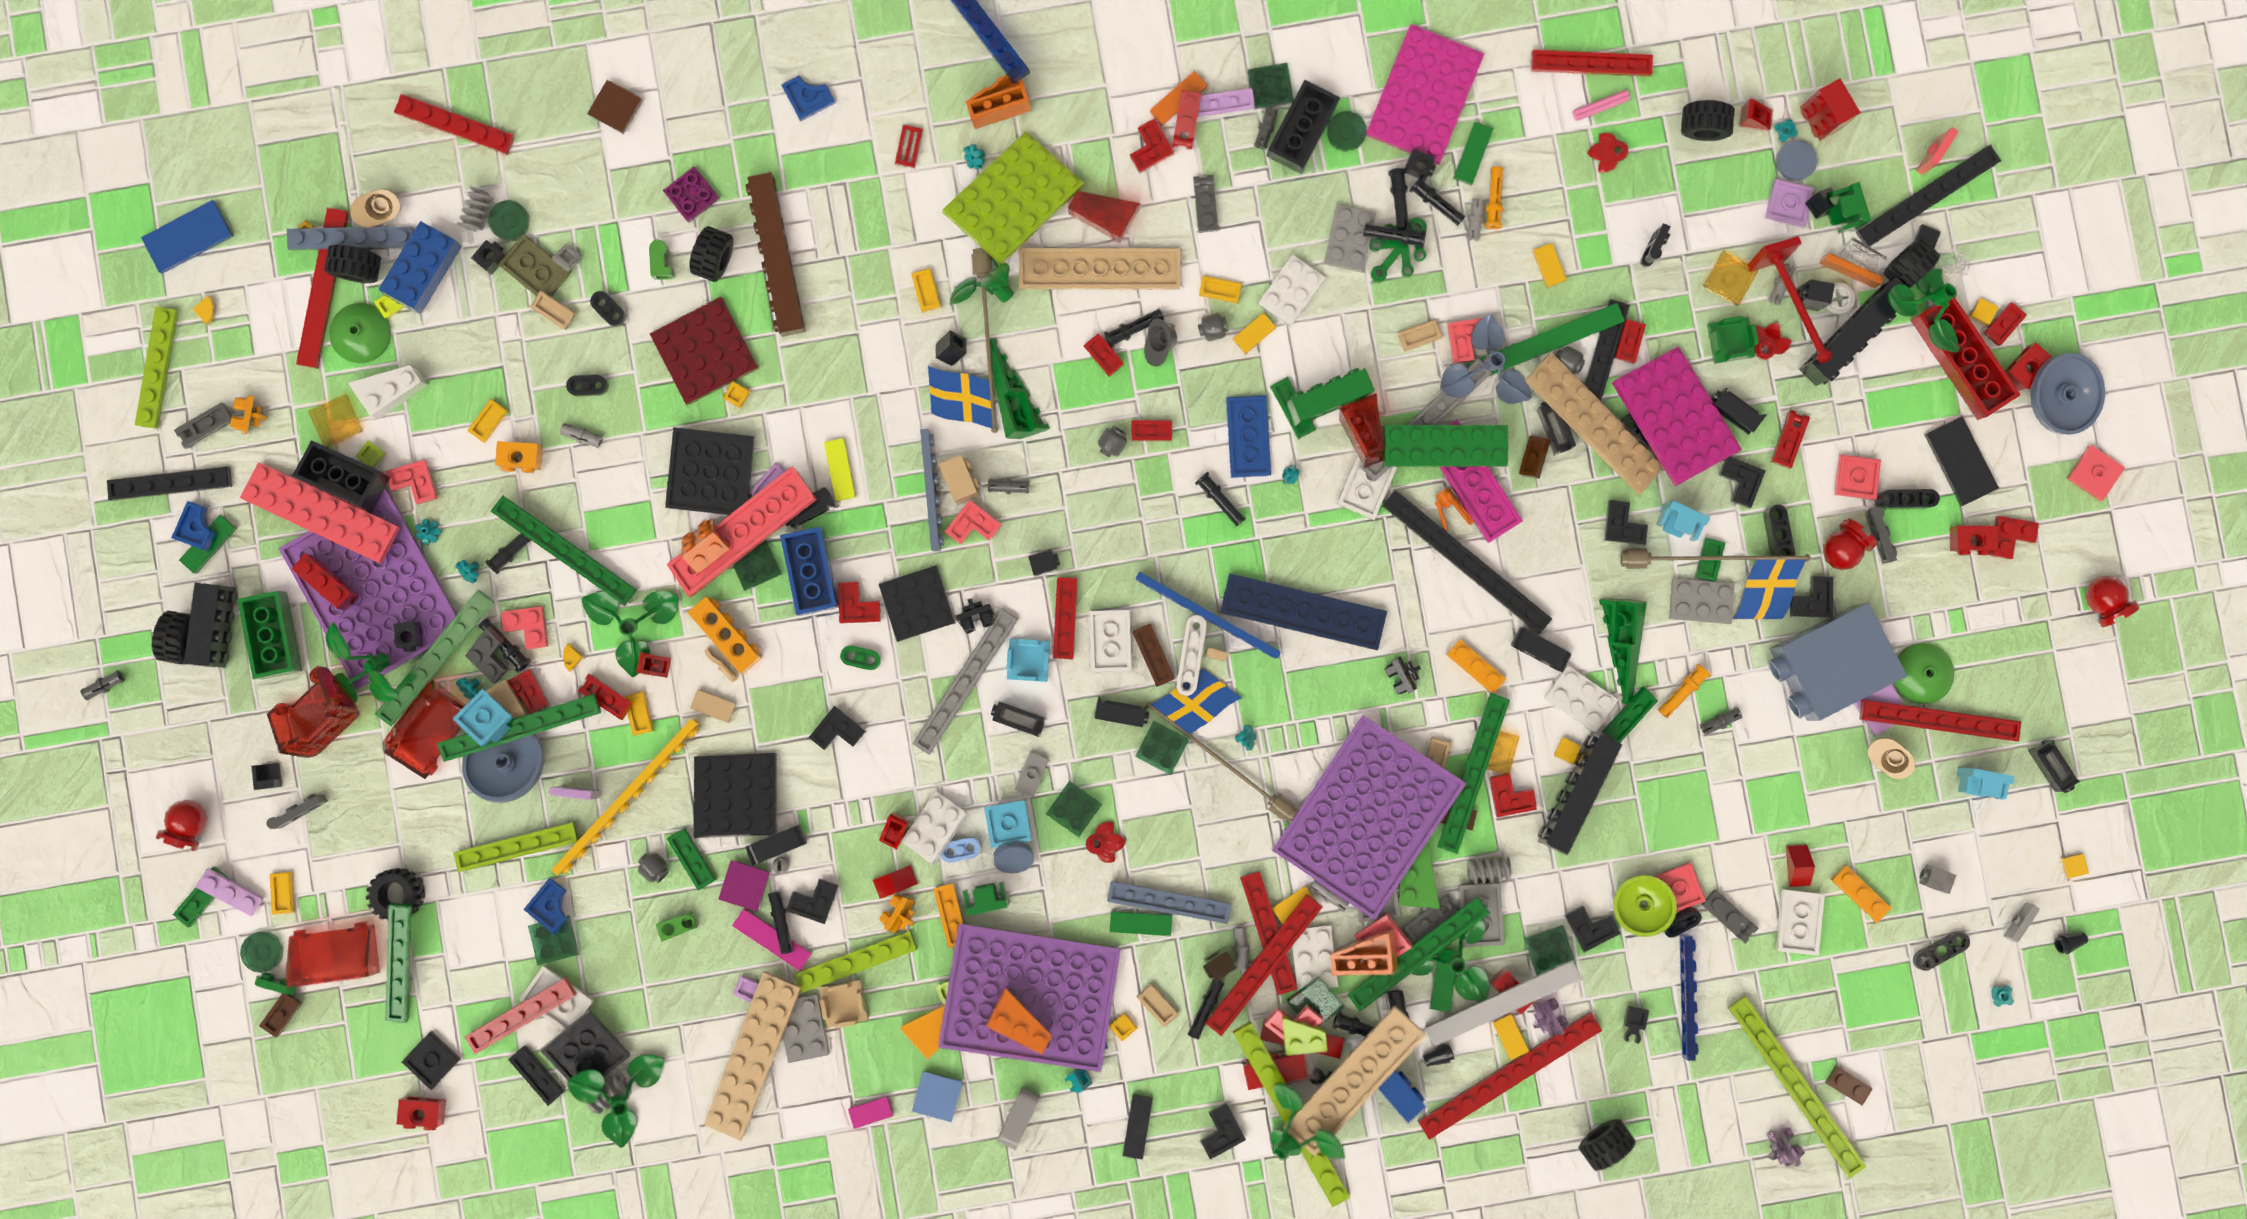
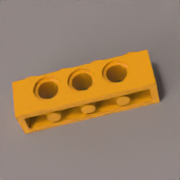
M705 596L687 613L739 673L745 674L762 659L759 655L761 653L760 649L754 643L750 644L746 640L748 636L741 628L737 630L732 624L735 622L727 612L724 614L719 609L721 605L714 597L710 599V597ZM715 613L718 620L715 624H710L709 616ZM726 628L731 631V636L727 640L722 637V632ZM741 643L744 646V652L738 655L735 652V647Z

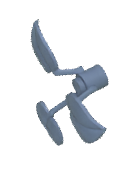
M1492 314L1485 316L1474 327L1471 340L1476 349H1485L1486 353L1490 355L1485 358L1483 366L1468 374L1467 368L1461 364H1453L1447 367L1442 375L1441 391L1451 397L1467 396L1475 387V383L1470 377L1484 369L1489 371L1498 369V380L1501 382L1496 385V393L1501 401L1507 404H1516L1530 400V389L1524 381L1525 379L1518 372L1508 370L1502 377L1505 357L1501 352L1495 351L1504 344V331Z

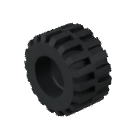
M1700 100L1688 103L1682 110L1681 134L1698 141H1717L1730 137L1733 134L1735 108L1728 103L1717 100Z
M710 226L705 227L698 235L692 248L689 261L690 273L709 281L717 282L729 264L733 251V236Z
M1924 238L1917 239L1890 262L1885 268L1883 275L1888 280L1897 277L1905 286L1910 288L1936 265L1941 255Z
M339 244L328 246L324 271L331 276L348 281L375 283L378 279L381 257L372 251Z
M168 610L159 617L152 635V651L156 660L186 665L184 664L190 614Z
M395 868L378 873L375 876L376 878L369 882L372 886L367 887L366 890L369 892L366 900H370L368 907L369 909H374L372 913L379 915V919H387L388 921V909L391 902L388 899L387 891L393 882L399 884L404 891V900L401 904L412 905L411 916L419 910L418 907L423 905L421 898H425V893H422V889H425L424 884L420 885L419 882L422 880L420 877H415V872H408L409 869Z
M1614 1119L1592 1130L1581 1141L1578 1148L1592 1169L1600 1171L1624 1159L1634 1148L1636 1140L1621 1119Z

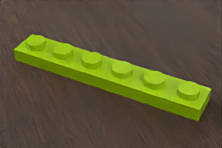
M155 306L134 424L136 426L158 429L178 310Z
M575 822L453 852L457 871L462 872L577 843L579 838Z
M907 931L799 971L794 975L798 985L802 987L801 993L914 952L917 950L911 931Z

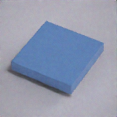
M923 1070L912 1112L952 1122L963 1081Z

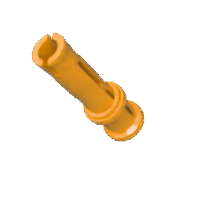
M1499 166L1491 168L1489 204L1485 207L1487 222L1484 224V227L1493 230L1503 227L1501 212L1504 211V207L1501 204L1504 168Z
M1700 664L1695 665L1696 669L1688 677L1685 676L1683 678L1682 685L1658 709L1659 713L1668 719L1674 710L1693 691L1699 690V685L1706 678L1711 677V674Z

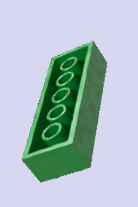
M1385 425L1382 427V467L1508 466V425Z

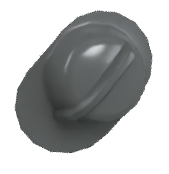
M1158 318L1150 323L1144 354L1151 366L1157 367L1162 365L1167 358L1168 351L1176 345L1177 333L1174 324H1167Z

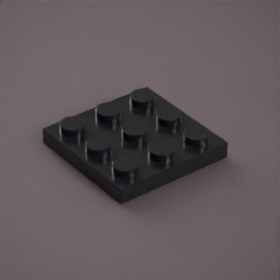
M937 566L878 584L897 642L955 624Z
M590 1009L540 1050L566 1080L588 1069L600 1072L604 1078L630 1057V1053Z

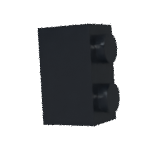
M1810 279L1796 288L1806 309L1820 311L1832 303L1835 284Z

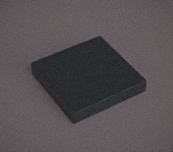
M430 1031L406 1056L402 1063L432 1090L461 1058L433 1031Z

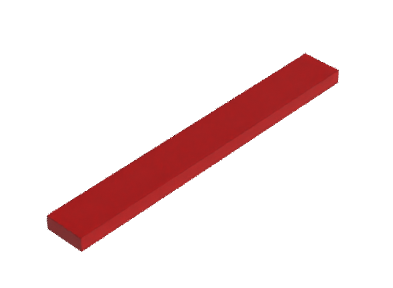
M327 208L323 228H346L349 212ZM318 250L296 361L298 366L319 368L336 277L324 271L328 250Z
M1865 699L1861 700L1859 720L2019 742L2021 721Z
M1306 893L1207 1019L1206 1025L1220 1036L1225 1033L1323 908L1322 905Z

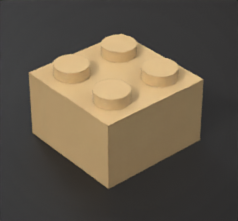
M958 455L938 464L957 506L979 497L978 491L981 488L975 477L972 478L970 475L973 469L967 458L963 459L962 455Z

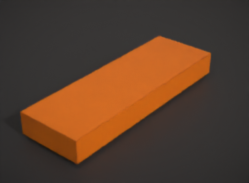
M1193 71L1151 108L1149 112L1163 127L1178 114L1181 90L1202 93L1208 85Z
M1831 253L1823 256L1819 263L1872 288L1881 285L1884 279L1883 276Z

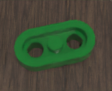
M848 645L840 653L841 661L849 666L872 671L881 664L880 655L873 650ZM850 652H853L855 654V657L852 660L848 658V654ZM869 657H873L875 659L873 664L868 663L867 660Z
M265 972L256 976L255 986L288 995H294L297 985L294 984L292 979L282 978L280 980L274 978L275 975Z

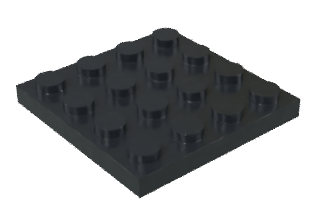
M673 427L665 508L730 515L749 500L755 436Z
M776 753L694 756V838L777 835Z

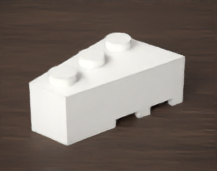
M411 365L348 383L368 414L376 419L382 418L429 386L419 370Z

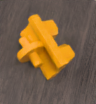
M248 395L247 398L235 397L233 409L245 411L244 418L232 416L230 428L239 430L244 435L248 433L250 419H253L252 426L257 428L260 421H266L267 416L261 415V407H256L255 413H251L254 396Z
M894 894L890 904L896 909L893 914L884 911L879 920L885 925V930L897 933L899 928L904 930L907 924L914 926L915 921L911 918L915 912L911 908L915 901Z

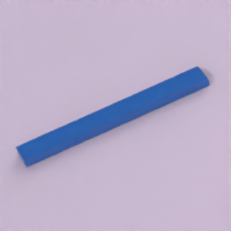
M1139 572L1136 576V581L1194 614L1202 616L1208 622L1274 659L1279 657L1281 652L1143 573Z

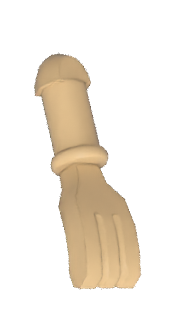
M705 649L706 656L719 666L718 670L731 682H735L737 676L726 663L715 657L710 649Z

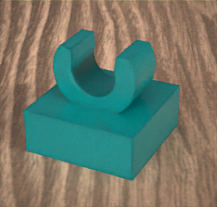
M1076 1068L1065 1078V1082L1070 1080L1073 1085L1070 1091H1076L1077 1094L1093 1083L1084 1069Z

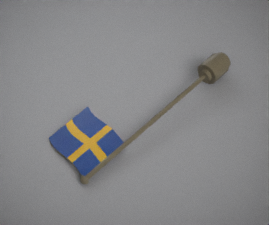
M982 248L973 249V254H971L972 274L977 275V278H981L982 281L992 271V257ZM982 287L989 380L970 374L941 371L928 366L931 414L947 420L975 423L991 428L992 433H997L999 429L996 428L986 288Z
M1632 548L1621 551L1620 561L1621 567H1626V569H1647V566L1651 565V561L1755 560L1746 579L1741 603L1732 619H1783L1791 605L1798 576L1805 562L1810 560V555L1651 556V552H1648L1647 548Z
M1202 669L1199 670L1197 688L1192 695L1183 696L1175 688L1156 702L1146 703L1147 709H1152L1270 800L1267 803L1270 805L1269 811L1282 821L1286 820L1289 823L1298 812L1294 803L1281 793L1278 796L1274 794L1271 797L1191 735L1192 732L1208 724L1227 706L1242 699L1238 694L1208 671ZM1188 682L1183 683L1182 686L1184 689L1187 690L1190 688V684Z

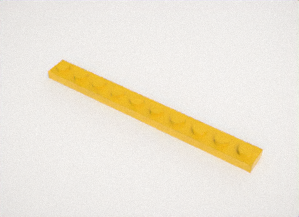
M696 718L689 720L552 868L556 875L563 873L566 875L574 867L572 863L577 858L581 859L588 852L586 848L591 843L595 844L602 837L600 833L605 828L609 829L616 822L614 818L618 813L623 814L630 805L628 803L633 797L636 799L643 793V786L647 782L650 784L658 776L656 772L661 767L663 769L667 767L672 761L670 757L675 752L678 754L686 746L684 742L689 737L692 739L699 732L698 727L701 723Z

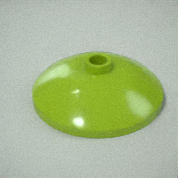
M1638 875L1629 878L1620 885L1614 896L1613 909L1617 921L1626 931L1637 936L1650 937L1662 933L1672 924L1676 915L1677 904L1673 891L1664 881L1650 875ZM1642 900H1646L1648 904L1647 906L1642 907L1640 905V902Z

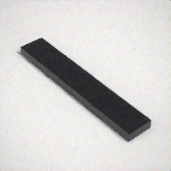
M1610 299L1608 306L1618 303L1623 318L1626 320L1630 305ZM1625 322L1599 332L1584 385L1600 401L1603 397Z
M230 467L107 480L109 501L232 487Z

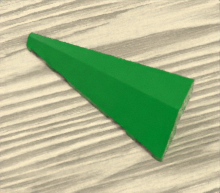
M990 338L992 373L1005 438L1023 439L1049 430V425L1044 424L1039 416L1040 410L1034 408L1029 400L1030 394L1015 369L1011 370L1006 361L1008 357L1006 354H1002L997 347V339Z
M1602 598L1599 599V603L1603 606L1605 615L1603 621L1607 624L1609 636L1607 639L1613 666L1617 669L1619 679L1617 684L1621 687L1623 696L1621 702L1627 704L1634 695L1647 602L1633 599Z

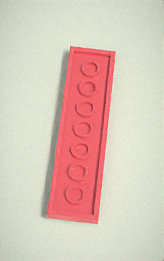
M258 462L240 496L241 499L380 564L383 563L400 530V527L260 462Z
M792 466L716 525V533L729 545V550L700 573H697L682 558V553L671 560L667 566L687 596L692 597L815 502L817 498L797 469Z

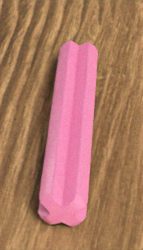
M1624 90L1575 109L1572 112L1575 121H1579L1625 103L1630 99L1629 92Z

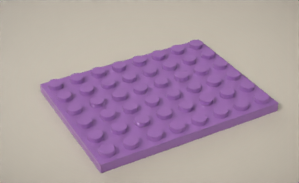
M384 489L372 513H370L400 527L382 564L311 531L278 548L324 633L326 634L331 623L335 622L349 646L351 656L368 655L370 653L374 656L381 652L385 653L390 660V666L380 672L383 676L427 652L457 615L388 489ZM304 554L317 557L359 594L347 610L335 608L291 569ZM412 621L421 622L423 646L416 647V651L403 652V649L396 648L393 624ZM408 632L405 635V640L410 642L412 634ZM342 657L339 658L350 679L365 671L364 663L367 659L345 661ZM369 673L352 682L356 690L370 684L368 680Z
M1362 715L1272 851L1375 920L1466 783Z
M959 923L938 1048L1101 1072L1121 949ZM1004 987L1050 1032L1052 1037L1042 1055L986 1026V1022Z

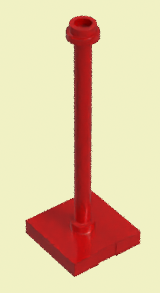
M1799 236L1763 246L1747 264L1749 271L1752 272L1765 267L1776 266L1819 354L1816 356L1817 361L1825 363L1831 360L1832 353L1830 350L1826 351L1783 263L1802 244Z

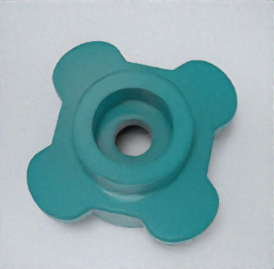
M1786 119L1783 123H1777L1774 126V130L1778 133L1779 141L1785 142L1790 137L1795 138L1798 134L1796 126L1791 119Z
M1289 465L1284 469L1282 474L1283 484L1296 483L1299 476V469L1296 468V465Z
M2009 985L1993 987V1004L1997 1007L2003 1004L2012 1005L2014 1003L2011 995L2012 987Z

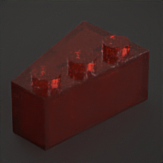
M1077 191L1068 206L1069 215L1121 243L1140 210V203L1082 191Z
M1377 393L1340 407L1339 421L1364 468L1383 461L1384 445Z

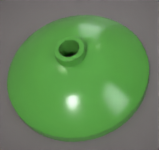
M354 303L342 308L334 316L330 325L329 337L333 349L339 356L353 363H368L380 357L387 349L391 338V328L388 319L384 318L378 308L366 303ZM357 327V333L353 334V329Z
M1927 643L1914 644L1905 648L1897 656L1907 676L1895 682L1894 685L1898 692L1907 700L1918 704H1930L1939 701L1950 691L1954 681V667L1949 656L1939 647ZM1927 670L1931 671L1930 677L1926 675Z

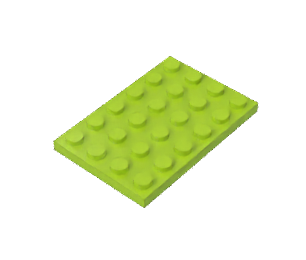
M1025 131L942 209V213L994 260L1001 264L1005 263L1084 187V182Z

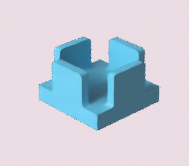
M1672 500L1662 505L1659 511L1661 514L1656 525L1659 527L1664 525L1663 531L1677 538H1682L1684 533L1691 535L1689 541L1695 542L1699 539L1710 517Z
M1009 639L1006 668L1007 680L1047 682L1050 641Z
M482 689L453 720L484 748L491 740L496 743L510 729L507 723L513 717L505 707Z
M1958 767L1957 776H1960L1958 792L1980 797L1989 796L1999 800L2007 799L2009 785L2014 784L2015 776L1975 768Z
M1025 800L984 807L991 848L999 847L1005 843L1009 845L1015 841H1032Z

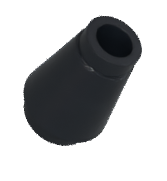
M2084 932L2061 934L2054 940L2055 948L2061 954H2070L2088 943V937Z
M1443 1043L1423 1055L1426 1066L1429 1067L1451 1063L1455 1056L1450 1044L1444 1045Z

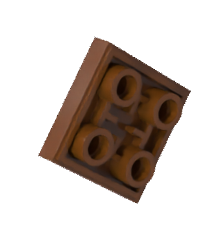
M607 79L587 114L624 135L643 99Z

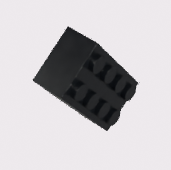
M1304 79L1267 151L1266 157L1302 174L1338 106L1340 97Z
M312 440L292 477L369 513H372L390 479L389 476L380 470Z
M194 582L184 664L226 668V664L229 661L228 645L232 639V633L230 632L231 624L235 617L233 607L237 600L236 587Z

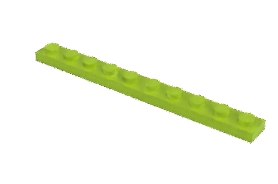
M1742 996L1727 1008L1846 1176L1852 1178L1867 1166L1747 997Z
M1250 1021L1233 1030V1034L1286 1124L1291 1116V1110L1283 1108L1278 1102L1274 1091V1084L1280 1083L1286 1086L1287 1084ZM1302 1147L1301 1153L1332 1208L1349 1199L1350 1195L1328 1156L1324 1155L1321 1151L1314 1156L1305 1147Z

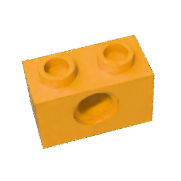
M497 441L495 466L502 468L501 471L514 472V469H522L524 473H534V470H541L543 446L534 443ZM522 453V460L516 463V455Z

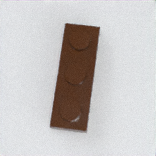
M1151 623L1132 631L1156 687L1174 680L1175 677Z

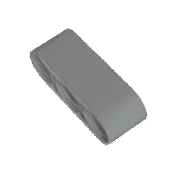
M1023 1087L1020 1089L997 1142L1011 1149H1017L1040 1095Z

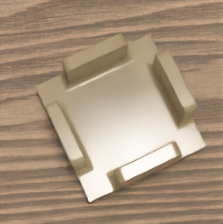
M861 979L820 987L822 996L820 999L823 1020H826L827 1028L851 1026L857 1022L869 1019Z

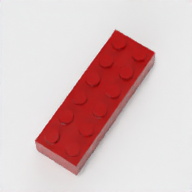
M1956 298L1948 302L1949 306L1945 309L1939 321L1944 319L1951 324L1957 337L1959 351L1942 350L1932 343L1928 329L1932 324H1935L1934 319L1942 308L1940 305L1936 306L1933 304L1910 319V321L1977 420L1986 418L2019 397L2021 394Z

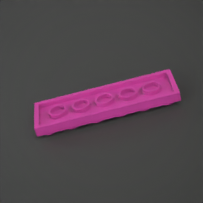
M1455 420V421H1453L1452 423H1450L1449 425H1461V424L1459 423L1458 420ZM1439 467L1487 543H1490L1523 522L1488 467Z

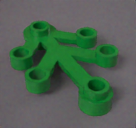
M1412 218L1409 221V230L1419 232L1427 230V225L1423 219ZM1390 223L1384 225V227L1397 229V226ZM1418 224L1420 230H1415L1413 225ZM1374 239L1371 241L1370 249L1373 252L1394 248L1381 266H1375L1372 269L1370 278L1373 282L1382 283L1386 279L1387 270L1400 254L1402 259L1401 274L1404 277H1410L1413 274L1414 268L1410 263L1408 244L1404 246L1401 242L1392 240L1381 241ZM1376 242L1380 247L1375 249L1372 244ZM1415 245L1414 259L1417 262L1424 261L1426 251ZM1421 252L1423 258H1418L1416 254ZM1404 268H1410L1411 273L1406 274ZM1376 271H1382L1383 276L1378 277Z

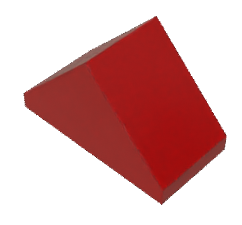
M1749 99L1741 107L1739 127L1771 130L1773 110L1755 99Z
M639 652L636 673L667 678L671 658Z
M894 812L890 813L879 841L897 850L911 821Z
M1786 846L1789 887L1810 886L1815 864L1808 846Z
M911 865L873 880L880 899L918 884Z

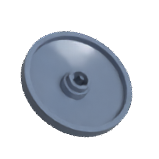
M2077 353L2059 354L2048 359L2037 371L2031 387V404L2036 418L2043 427L2056 434L2072 435L2088 429L2099 417L2105 401V383L2099 368L2092 360Z
M533 734L463 757L462 762L464 780L469 789L483 800L492 803L514 801L527 794L538 782L544 767V750L538 737Z

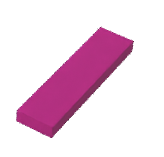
M745 908L732 925L799 971H801L812 954L791 939L794 952L781 955L776 929Z

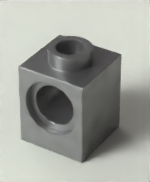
M1926 865L1920 872L1919 878L1921 880L1919 884L1942 893L1950 894L1957 875L1932 865Z

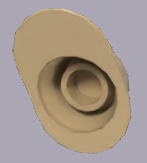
M379 189L355 199L351 204L350 213L356 224L361 227L370 228L395 218L399 213L400 203L394 193L389 190Z
M1882 738L1877 739L1869 746L1868 756L1870 761L1888 776L1902 779L1910 776L1915 770L1916 763L1914 757L1898 742Z

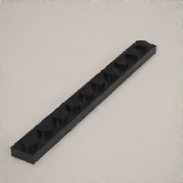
M1394 490L1382 505L1384 509L1538 635L1550 623L1552 618L1399 492Z

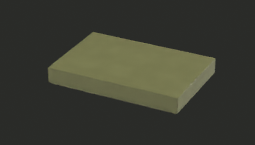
M525 234L520 237L498 263L501 268L535 296L541 290L552 297L571 274L570 271H566L555 263L553 257Z

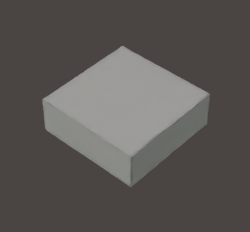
M566 244L553 256V261L568 272L582 260V255Z

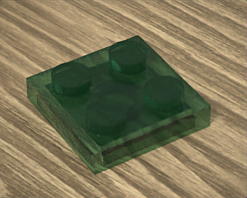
M1153 720L1135 757L1171 775L1190 739Z
M567 915L569 919L556 935L540 923L528 925L537 966L579 955L570 915Z

